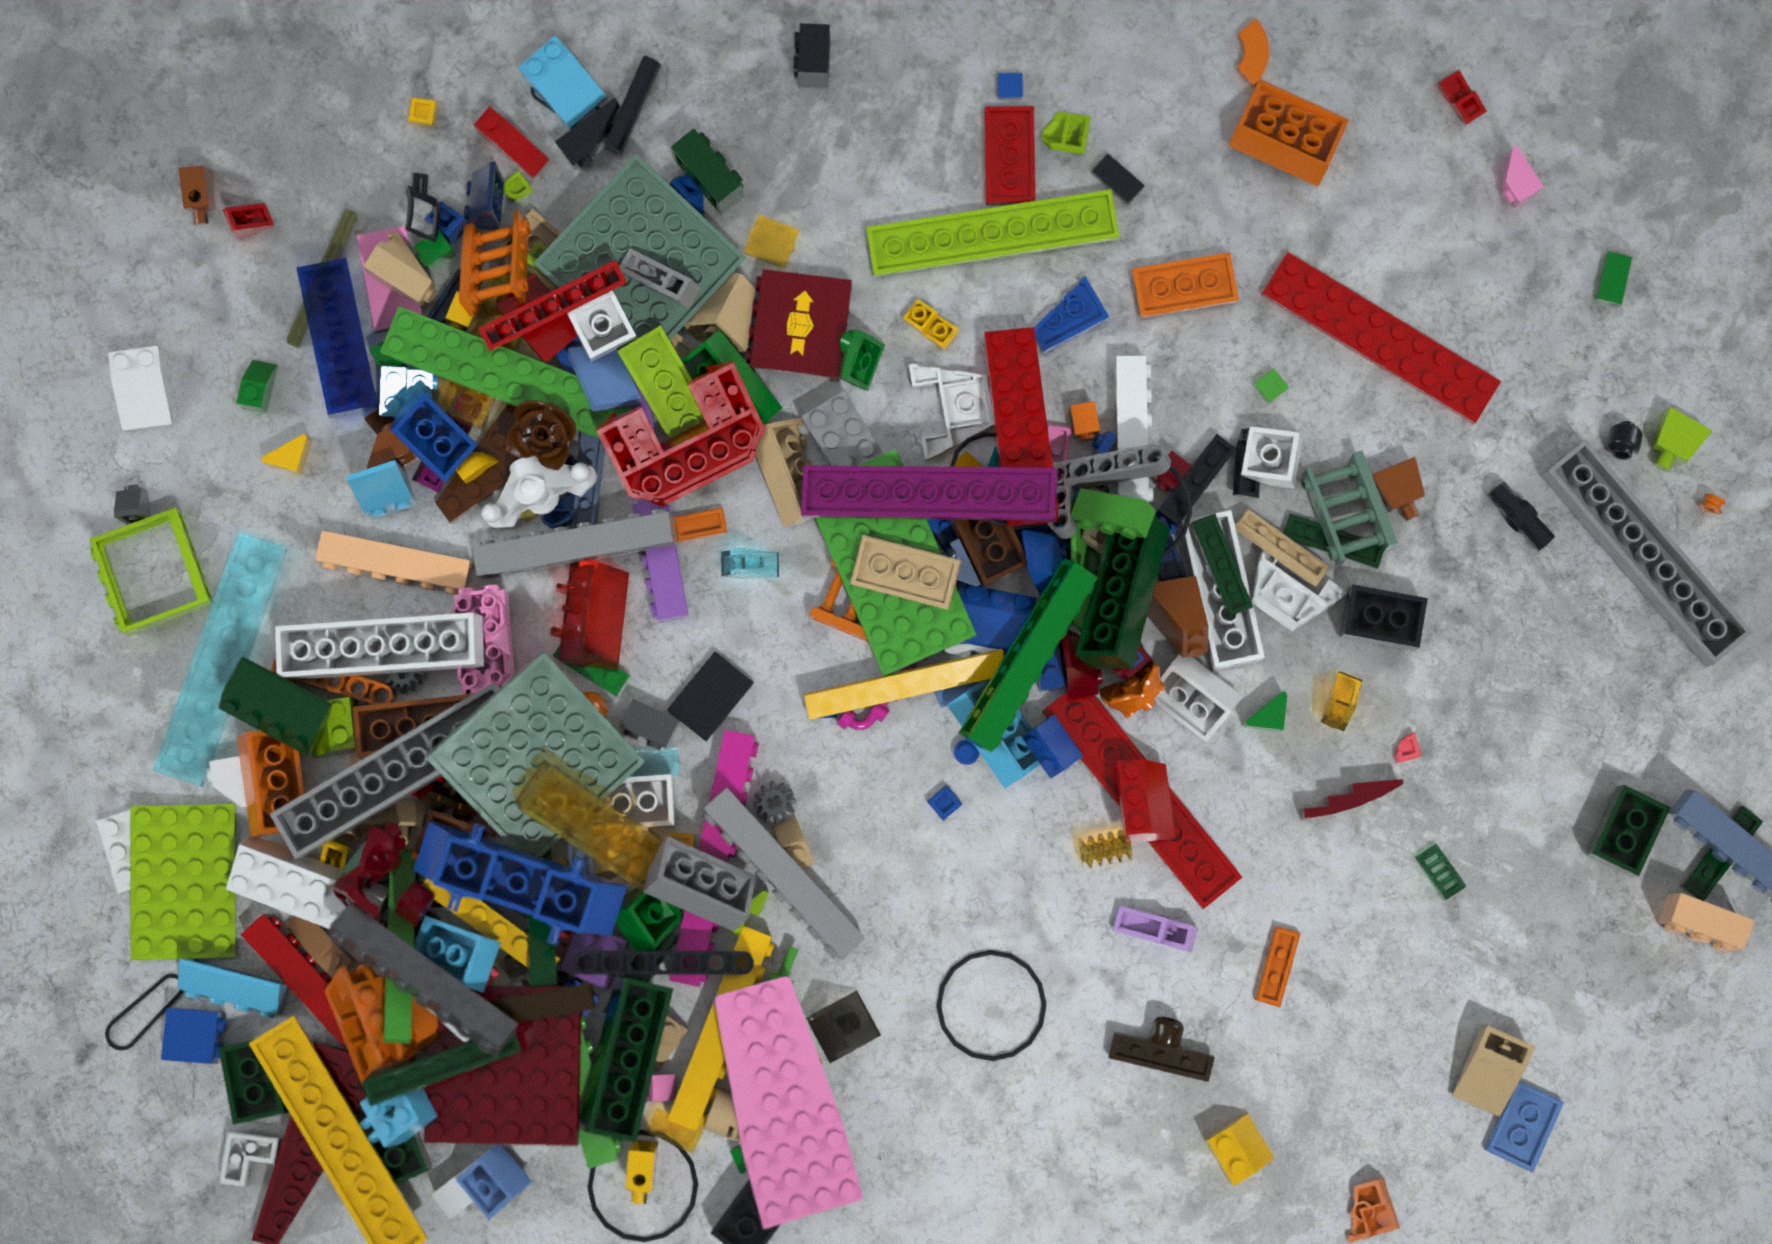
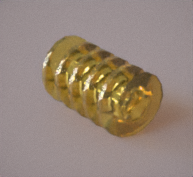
M1122 830L1117 831L1116 838L1112 832H1108L1106 840L1101 833L1097 835L1096 842L1091 835L1087 837L1086 844L1081 837L1077 839L1082 867L1083 862H1086L1091 869L1093 860H1096L1101 867L1104 858L1111 865L1114 856L1121 863L1124 854H1126L1129 861H1132L1131 843L1124 844Z

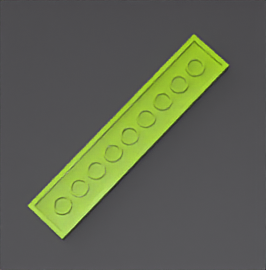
M1111 189L866 227L874 277L1119 240L1120 237Z

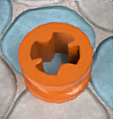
M1704 494L1703 498L1705 501L1700 503V507L1707 512L1720 515L1722 513L1721 506H1725L1726 501L1713 494Z

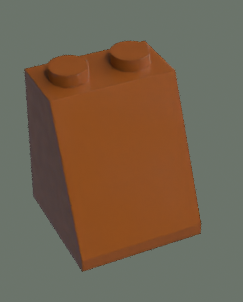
M1191 576L1156 582L1147 617L1182 658L1199 657L1202 654H1207L1209 626L1197 577Z

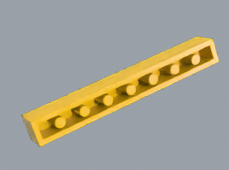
M743 926L734 951L749 953L753 957L754 966L749 973L744 975H724L716 996L752 986L756 981L761 982L766 969L761 966L765 957L770 959L775 944L771 943V936ZM741 955L735 959V967L738 970L743 971L749 967L750 961L748 957ZM714 1002L668 1117V1121L696 1132L699 1127L704 1129L709 1116L708 1113H705L708 1103H714L719 1090L714 1087L718 1078L723 1080L727 1070L726 1064H724L725 1058Z

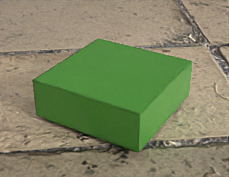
M1274 368L1253 384L1268 404L1289 389L1288 385Z

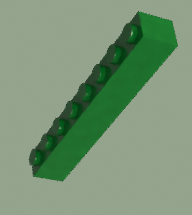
M1063 559L958 732L960 735L981 749L991 753L1000 745L1002 735L1007 727L1014 722L1016 712L1027 700L1028 692L1033 684L1041 677L1042 669L1047 661L1053 657L1057 644L1067 634L1068 626L1073 618L1079 614L1083 601L1093 591L1094 583L1098 577L1075 561Z

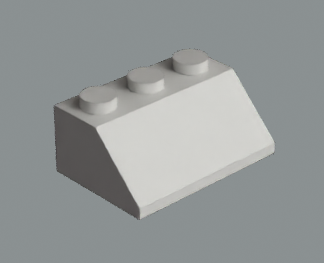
M1178 654L1160 677L1166 688L1154 700L1157 705L1207 742L1243 696L1193 657L1182 658Z

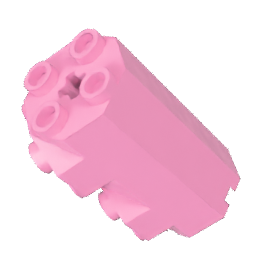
M498 585L483 586V590L473 591L471 587L458 589V594L454 595L455 606L452 608V614L476 613L482 615L484 667L457 669L458 680L462 685V695L474 694L493 682L499 683L502 687L515 675L508 592L503 590V588H498Z

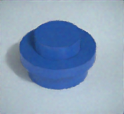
M966 739L957 743L954 748V756L959 763L970 765L978 759L979 751L971 741Z

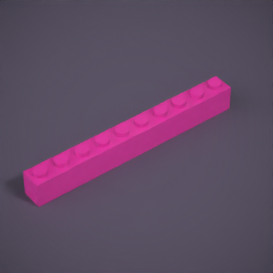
M725 730L709 801L723 788L727 787L742 805L746 806L748 793L744 792L746 782L751 783L754 768L749 767L751 757L756 758L759 743L755 742V736ZM705 820L698 850L728 863L729 857L735 856L736 846L734 844L729 846L720 836L722 831L716 825L711 827ZM685 910L676 951H714L715 943L711 942L713 932H718L719 925ZM688 955L683 959V966L687 970H694L698 966V960L695 956ZM670 975L669 981L701 987L702 982H707L708 975Z

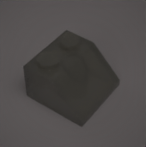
M857 990L806 1017L829 1063L842 1058L881 1036Z

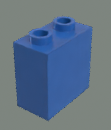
M166 1008L161 1060L218 1064L220 1059L218 1048L224 1047V1044L221 1043V1035L225 1033L227 1019L223 1018L224 1012Z

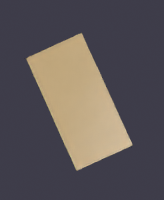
M862 535L850 584L949 610L962 560Z

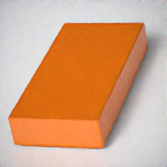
M723 508L674 517L678 543L728 533Z

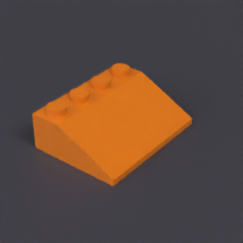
M1260 79L1228 146L1319 187L1349 119Z

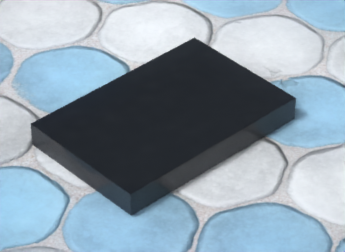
M714 651L667 711L707 742L754 685V682Z

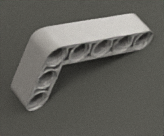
M1149 444L1054 462L1053 468H1057L1058 476L1063 474L1062 478L1057 480V500L1065 498L1058 504V521L1048 522L1049 527L1062 539L1072 537L1077 531V522L1070 516L1076 501L1075 490L1161 475L1169 470L1171 466L1170 457L1160 445ZM1160 456L1158 461L1153 462L1156 457ZM1132 461H1136L1133 466L1128 467ZM1112 465L1108 471L1104 472L1107 466ZM1084 470H1087L1084 475L1080 476ZM1066 520L1065 524L1059 527L1060 523Z

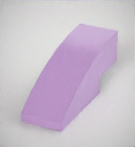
M1119 906L1113 931L1192 953L1198 928L1168 918Z

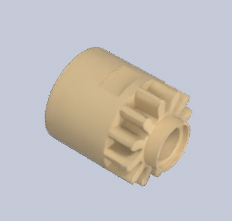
M720 1087L704 1129L740 1143L731 1091Z

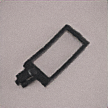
M413 172L411 186L408 185L406 190L408 209L405 230L435 243L438 238L440 225L439 202L437 198L427 194L429 174ZM420 179H423V180H422V193L419 192V191H420ZM414 198L427 202L433 207L432 237L411 228Z

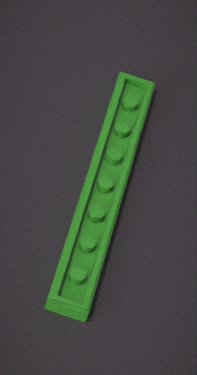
M400 851L401 863L397 869L389 872L387 929L414 948V925L396 914L395 909L400 896L416 879V872L414 871L416 859L411 858L413 852ZM386 978L383 1043L410 1044L412 996L407 992L403 993L397 990L393 982Z

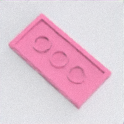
M405 226L357 235L373 327L376 333L389 330L399 306L423 315L422 307L373 280L363 267L376 245L381 241L387 243L390 240L388 235L393 230L398 232L411 251L408 232L405 230Z

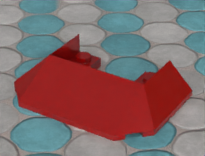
M733 361L707 366V373L687 382L705 422L661 444L641 406L619 417L614 412L596 429L629 497L643 499L663 507L753 462L757 445L763 436L765 427Z

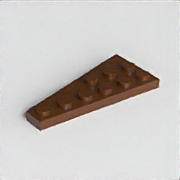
M507 404L473 450V452L483 451L492 454L499 462L467 485L457 473L435 502L450 524L504 487L511 474L509 470L510 465L521 459L506 451V437L511 427L516 423L514 413L517 407ZM541 427L539 429L540 432L545 431L546 434L548 433V431L545 428Z

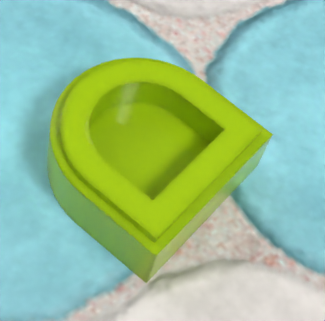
M519 170L504 182V192L512 201H521L534 192Z

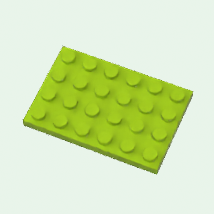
M236 804L131 806V960L236 957V893L226 890L236 857Z

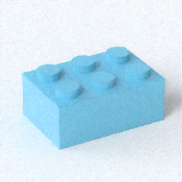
M425 916L416 938L414 949L466 987L483 992L501 942Z

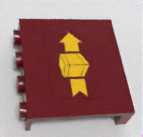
M763 269L762 277L757 276L756 291H760L759 300H754L752 315H756V323L750 326L749 339L753 340L752 349H747L746 363L750 364V368L755 371V368L822 376L829 377L830 382L840 383L839 375L843 358L840 339L847 329L852 280Z

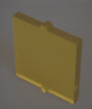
M759 215L753 231L749 232L750 239L744 254L785 268L791 252L795 251L794 244L800 230Z

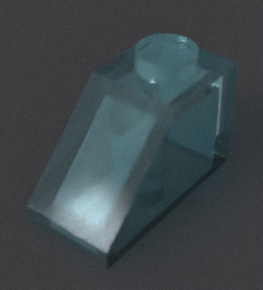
M746 548L721 551V577L739 579L778 578L779 552Z

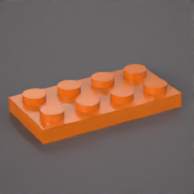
M1230 252L1137 267L1131 270L1140 319L1238 303L1239 301Z

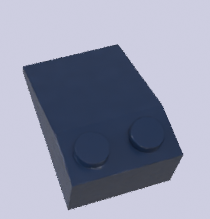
M489 162L473 172L471 181L467 182L466 194L470 196L469 205H465L464 218L468 224L473 223L477 229L497 230L501 228L504 197L503 186L505 181L496 162Z

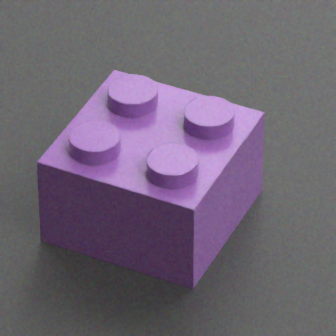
M575 932L560 970L602 988L610 989L616 975L581 974L575 968V958L583 951H626L629 942L614 935L585 932L580 934ZM584 955L580 958L579 965L583 970H590L593 967L594 961L591 956ZM610 955L606 958L605 965L609 970H616L620 965V960L617 956Z

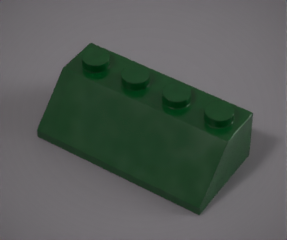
M242 656L222 691L218 709L308 756L324 736L333 704Z

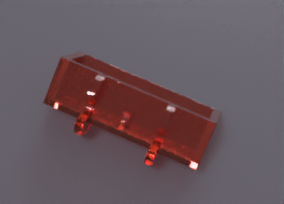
M590 558L570 563L567 585L556 584V591L566 595L565 605H562L561 610L564 612L563 624L561 628L551 627L550 630L552 636L561 638L558 660L578 667L618 670L629 583L628 572Z

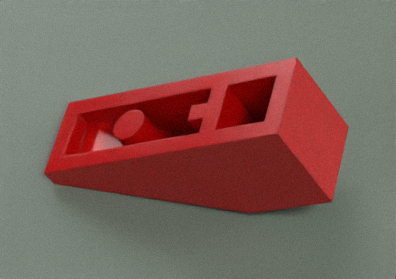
M490 106L474 123L477 134L533 179L550 161L513 125Z

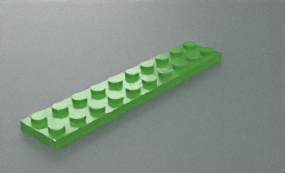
M400 306L396 311L380 350L381 355L514 407L527 400H538L546 404L554 403L573 418L576 424V431L599 440L601 439L596 429L614 412L619 417L631 411L633 407L632 405L592 412L577 375L502 346L489 351L484 339Z

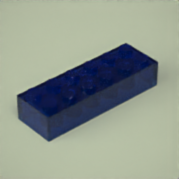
M347 258L296 267L329 418L332 419L379 409Z

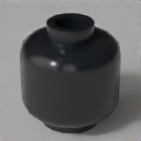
M1622 421L1619 424H1615L1610 429L1607 449L1617 459H1631L1639 453L1643 435L1642 431L1630 421Z

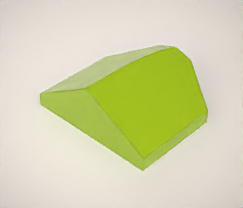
M1058 111L1043 129L1041 141L1052 150L1085 154L1091 116Z

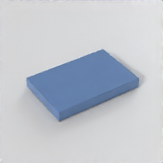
M583 346L568 348L567 355L592 412L640 404L641 397L628 369L617 353L619 349L591 362Z
M1519 1081L1501 1116L1498 1118L1484 1150L1533 1173L1564 1102Z

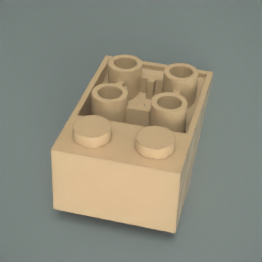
M1481 1025L1452 1096L1500 1117L1526 1070L1535 1046L1491 1026Z

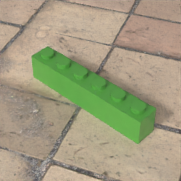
M583 1013L581 1022L580 1119L594 1066L590 1054L594 1053L591 1039H585L583 1029L587 1028ZM579 1129V1139L588 1169L618 1160L617 1152L621 1151L619 1139L587 1133Z

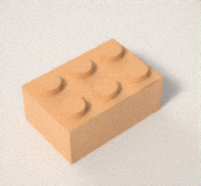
M1674 893L1667 894L1658 923L1665 925L1664 930L1677 935L1679 933L1688 934L1689 940L1701 944L1703 942L1712 943V948L1724 953L1728 951L1735 953V950H1745L1754 920L1689 895Z

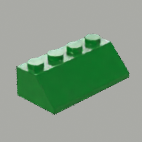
M720 329L681 359L692 379L707 373V366L733 361L763 424L783 408Z

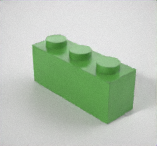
M1080 488L1070 516L1078 523V527L1087 531H1091L1093 528L1099 529L1108 535L1119 533L1129 539H1135L1136 537L1146 539L1156 510L1147 500Z

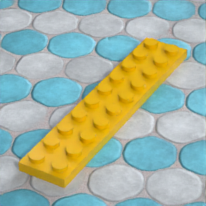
M293 1015L250 1042L249 1045L368 1244H422L429 1239L373 1144L369 1142L366 1132L361 1127L360 1122L296 1015Z

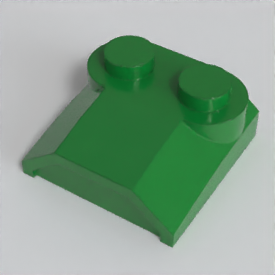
M856 329L848 330L840 339V347L844 354L839 379L868 391L885 344Z

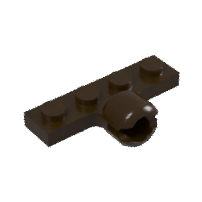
M1157 1017L1154 1020L1149 1038L1144 1039L1114 1032L1108 1054L1110 1059L1209 1082L1215 1056L1181 1047L1184 1026L1180 1021L1168 1017Z

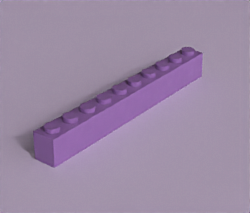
M633 380L641 401L640 404L633 405L632 410L639 406L642 407L656 435L652 410ZM636 499L637 504L632 505L634 514L640 513L641 517L651 515L650 511L665 509L666 512H670L669 504L662 507L643 499ZM676 545L646 550V553L641 554L644 569L649 568L650 578H646L648 593L653 592L654 602L650 603L652 617H657L659 623L689 618Z

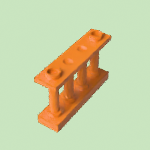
M519 211L514 212L513 226L482 233L477 230L473 223L464 225L459 302L469 316L479 314V305L482 300L512 292L520 304L525 303L526 291H528L526 280L528 236L531 234V227L528 220H524ZM513 236L511 245L483 252L485 243ZM512 255L510 264L482 271L484 262ZM511 274L510 283L480 290L483 281Z
M832 560L831 568L837 570L823 605H820L819 608L813 606L809 617L812 620L869 643L863 627L856 624L857 620L855 618L857 613L852 602L846 615L843 614L842 618L833 615L834 610H832V607L843 581L834 560Z

